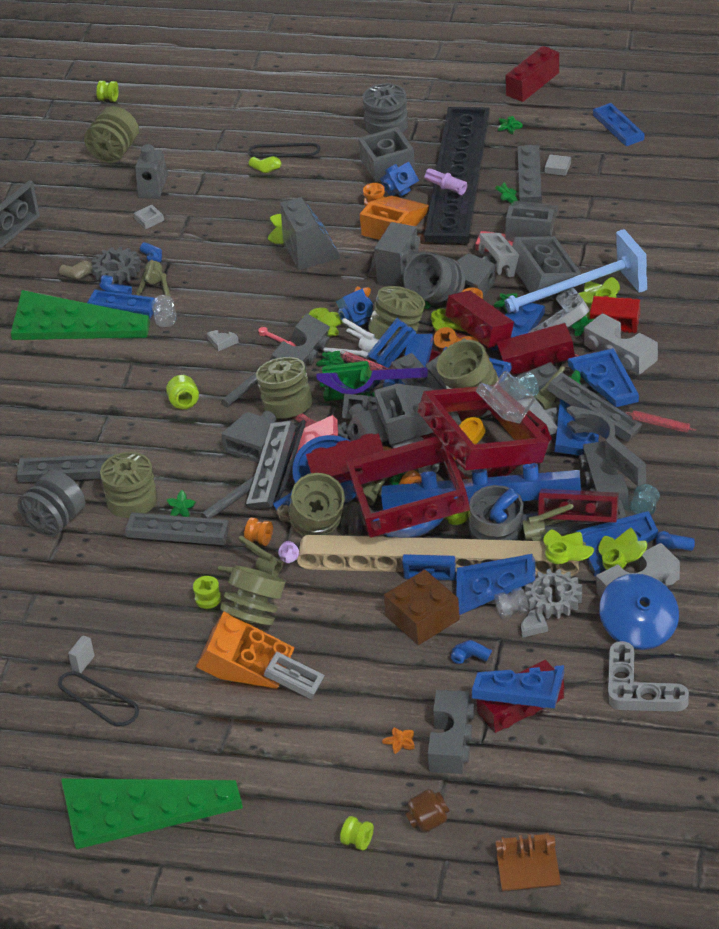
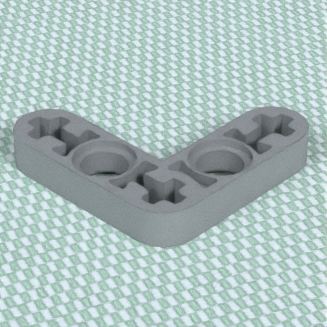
M573 287L564 290L556 297L562 310L528 333L566 323V326L569 327L589 312V308Z
M624 641L616 642L610 647L608 701L611 707L618 710L674 712L687 708L689 704V691L685 686L674 683L634 682V647ZM621 653L625 654L624 662H619V654ZM618 672H625L629 676L620 679L614 675ZM650 693L656 697L653 700H645L641 696Z

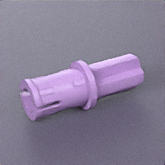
M427 169L424 176L425 180L440 185L443 190L448 189L463 195L467 189V182L452 177L450 173L443 174L433 169Z
M285 541L281 544L278 554L282 561L291 563L297 559L299 550L293 542Z

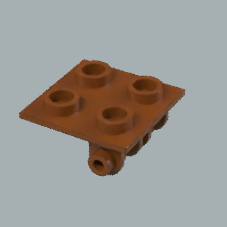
M546 832L542 835H534V838H531V834H527L528 839H522V835H519V840L516 837H501V840L495 842L502 891L561 885L554 835H549Z

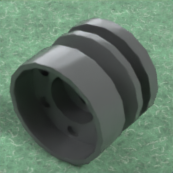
M381 83L371 86L363 93L365 129L369 134H375L396 127L403 133L408 128V111L404 88L396 84Z
M421 252L414 255L404 270L403 280L405 288L418 293L424 301L447 305L448 295L460 293L465 287V273L460 263L452 258L435 253Z
M48 470L34 486L18 499L17 506L21 516L32 529L47 537H55L85 507V498L79 486L69 476L57 470Z
M491 485L476 491L471 497L469 504V538L521 541L523 501L518 494L519 497L504 510L508 516L503 523L496 524L494 519L491 520L490 510L496 500L509 488Z

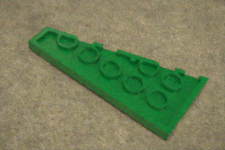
M22 290L11 330L12 340L147 338L150 319L148 315Z
M61 778L76 850L243 808L236 780Z

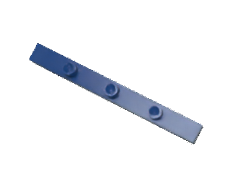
M532 463L522 466L523 475L487 477V469L485 468L471 470L472 479H462L467 492L469 504L471 497L476 491L491 485L512 488L520 495L522 501L539 500L541 489L581 491L580 471L538 473V465ZM423 472L421 474L422 483L382 486L383 510L454 491L451 480L437 481L435 472Z

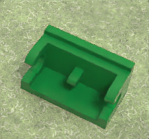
M367 361L322 367V373H337L339 379L346 386L353 389L365 385L372 374ZM320 382V387H325L323 394L325 402L344 399V393H340ZM371 391L355 395L370 396Z

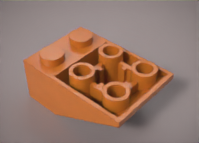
M388 196L370 201L360 213L361 235L380 240L391 222L417 226L429 211L430 205L396 196Z
M223 612L212 629L196 667L219 679L277 689L280 684L265 677V670L276 651L291 658L295 647Z

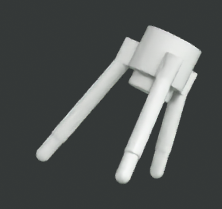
M343 318L342 322L352 328H348L347 332L360 339L359 348L362 350L324 348L323 351L331 353L333 351H340L341 354H345V351L368 359V353L379 339L375 338L374 334Z

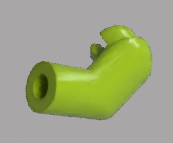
M274 156L263 160L252 157L249 160V166L262 173H269L279 169L281 161Z

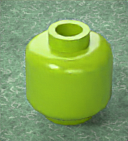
M177 375L166 386V394L170 403L175 408L185 410L197 403L199 391L194 380L189 376Z

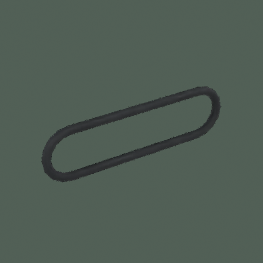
M312 142L258 144L248 149V155L256 158L313 156L318 154L321 148L317 143ZM316 146L318 148L312 153L254 155L251 153V150L259 147Z

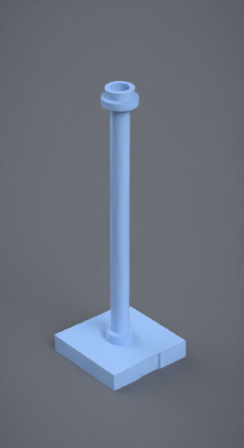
M625 229L617 231V262L518 298L511 295L504 301L505 307L509 313H516L519 311L520 306L619 270L639 293L647 290L646 253Z

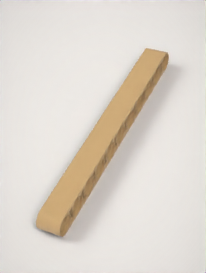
M334 535L304 536L300 542L297 562L301 567L312 570L403 572V554L455 556L457 574L458 567L533 554L535 558V576H537V572H541L543 575L547 574V569H550L552 573H556L558 569H561V574L564 575L567 572H571V577L578 573L580 561L569 560L563 564H554L548 561L545 557L546 546L543 541L370 538L369 536Z

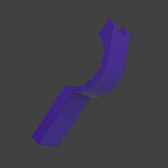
M428 369L373 370L366 384L357 389L346 386L339 379L337 373H318L316 375L318 381L338 392L355 395L370 392L379 385L381 380L428 377Z

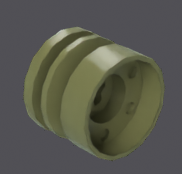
M115 106L106 107L86 130L84 142L88 151L97 159L109 163L117 162L122 159L128 148L136 140L139 134V127L135 118L128 111Z
M387 286L379 289L374 305L375 310L372 313L368 327L370 333L374 334L375 338L380 339L395 319L399 318L413 328L417 334L419 321L425 306L424 299L418 293L403 287ZM399 326V328L395 331V333L386 343H389L391 339L396 336V334L402 328L401 326Z
M463 340L447 347L437 360L436 367L447 389L499 384V378L493 364L490 362L484 347L477 341Z
M281 357L270 360L258 368L256 378L259 390L262 393L261 398L265 411L272 412L276 418H290L305 412L311 407L313 398L306 368L302 360L294 357Z
M122 452L113 455L103 463L100 476L106 504L111 513L122 518H130L131 512L146 514L156 505L158 495L150 459L137 452Z
M310 473L301 477L296 482L291 494L288 516L291 526L297 533L303 537L306 535L333 534L339 526L345 501L344 490L340 483L330 475L323 473Z
M234 565L228 583L238 588V592H225L224 597L234 601V603L222 602L220 609L247 623L273 625L275 617L265 613V611L277 612L278 607L268 602V599H280L286 581L256 569Z

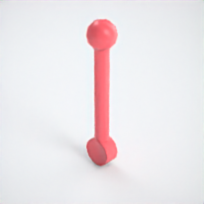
M261 327L258 330L260 336H268L282 343L285 341L292 346H296L294 343L268 332L266 327Z

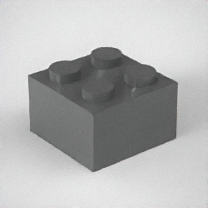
M398 127L358 138L360 160L375 182L381 181L380 178L387 174L385 170L395 164L400 167L409 162L415 171L414 149Z
M391 222L374 248L378 285L404 288V270L411 258L418 254L420 238L417 236L416 226Z

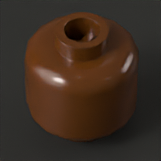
M428 789L408 801L410 811L405 814L413 829L419 826L423 832H429L447 821L446 813L450 812L439 791L435 793L433 790Z

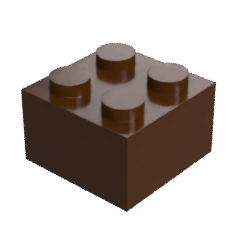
M426 570L421 571L384 594L386 617L418 646L460 620L458 597Z

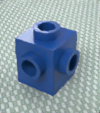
M409 162L400 167L397 164L385 170L387 174L380 178L385 191L390 196L398 194L400 197L410 192L411 189L409 187L419 181Z
M363 289L357 290L336 301L341 320L345 318L357 326L369 322L367 317L373 313V304L366 297Z

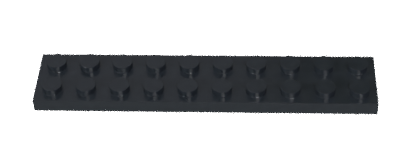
M448 107L436 171L443 174L450 173L452 177L467 182V189L463 195H460L448 189L443 190L440 185L434 183L424 234L425 242L462 244L469 243L490 107Z

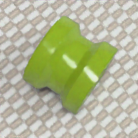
M100 80L97 84V99L99 101L109 99L111 102L117 100L119 92L118 83L116 81L106 83Z
M203 576L195 580L193 591L196 604L204 609L217 606L221 601L217 579L212 576Z
M349 816L342 827L340 842L345 845L354 844L357 849L365 850L372 839L373 824L368 821L362 823L356 817Z

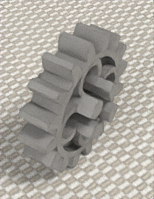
M547 569V574L544 575L541 572H537L535 581L525 585V602L529 603L530 610L536 608V615L540 612L546 613V618H550L551 614H555L557 619L561 617V613L569 616L570 609L577 610L578 603H582V584H578L577 577L571 578V572H567L564 575L561 574V569H558L556 573H552L550 569ZM550 585H555V598L557 602H552V588Z

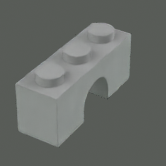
M603 313L584 327L585 346L596 352L614 348L621 363L625 364V368L638 375L658 360V342L641 333L629 339H621V323Z
M660 543L646 550L640 557V571L637 574L656 578L666 586L672 585L680 579V561ZM616 565L596 575V594L601 598L604 590L613 580L626 574L635 573L626 572L619 565Z

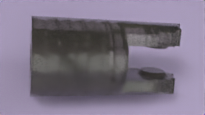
M347 503L342 509L341 536H362L364 518L359 503Z

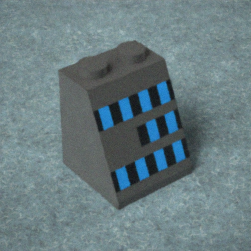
M302 197L280 203L283 242L298 270L340 258V254L324 225Z

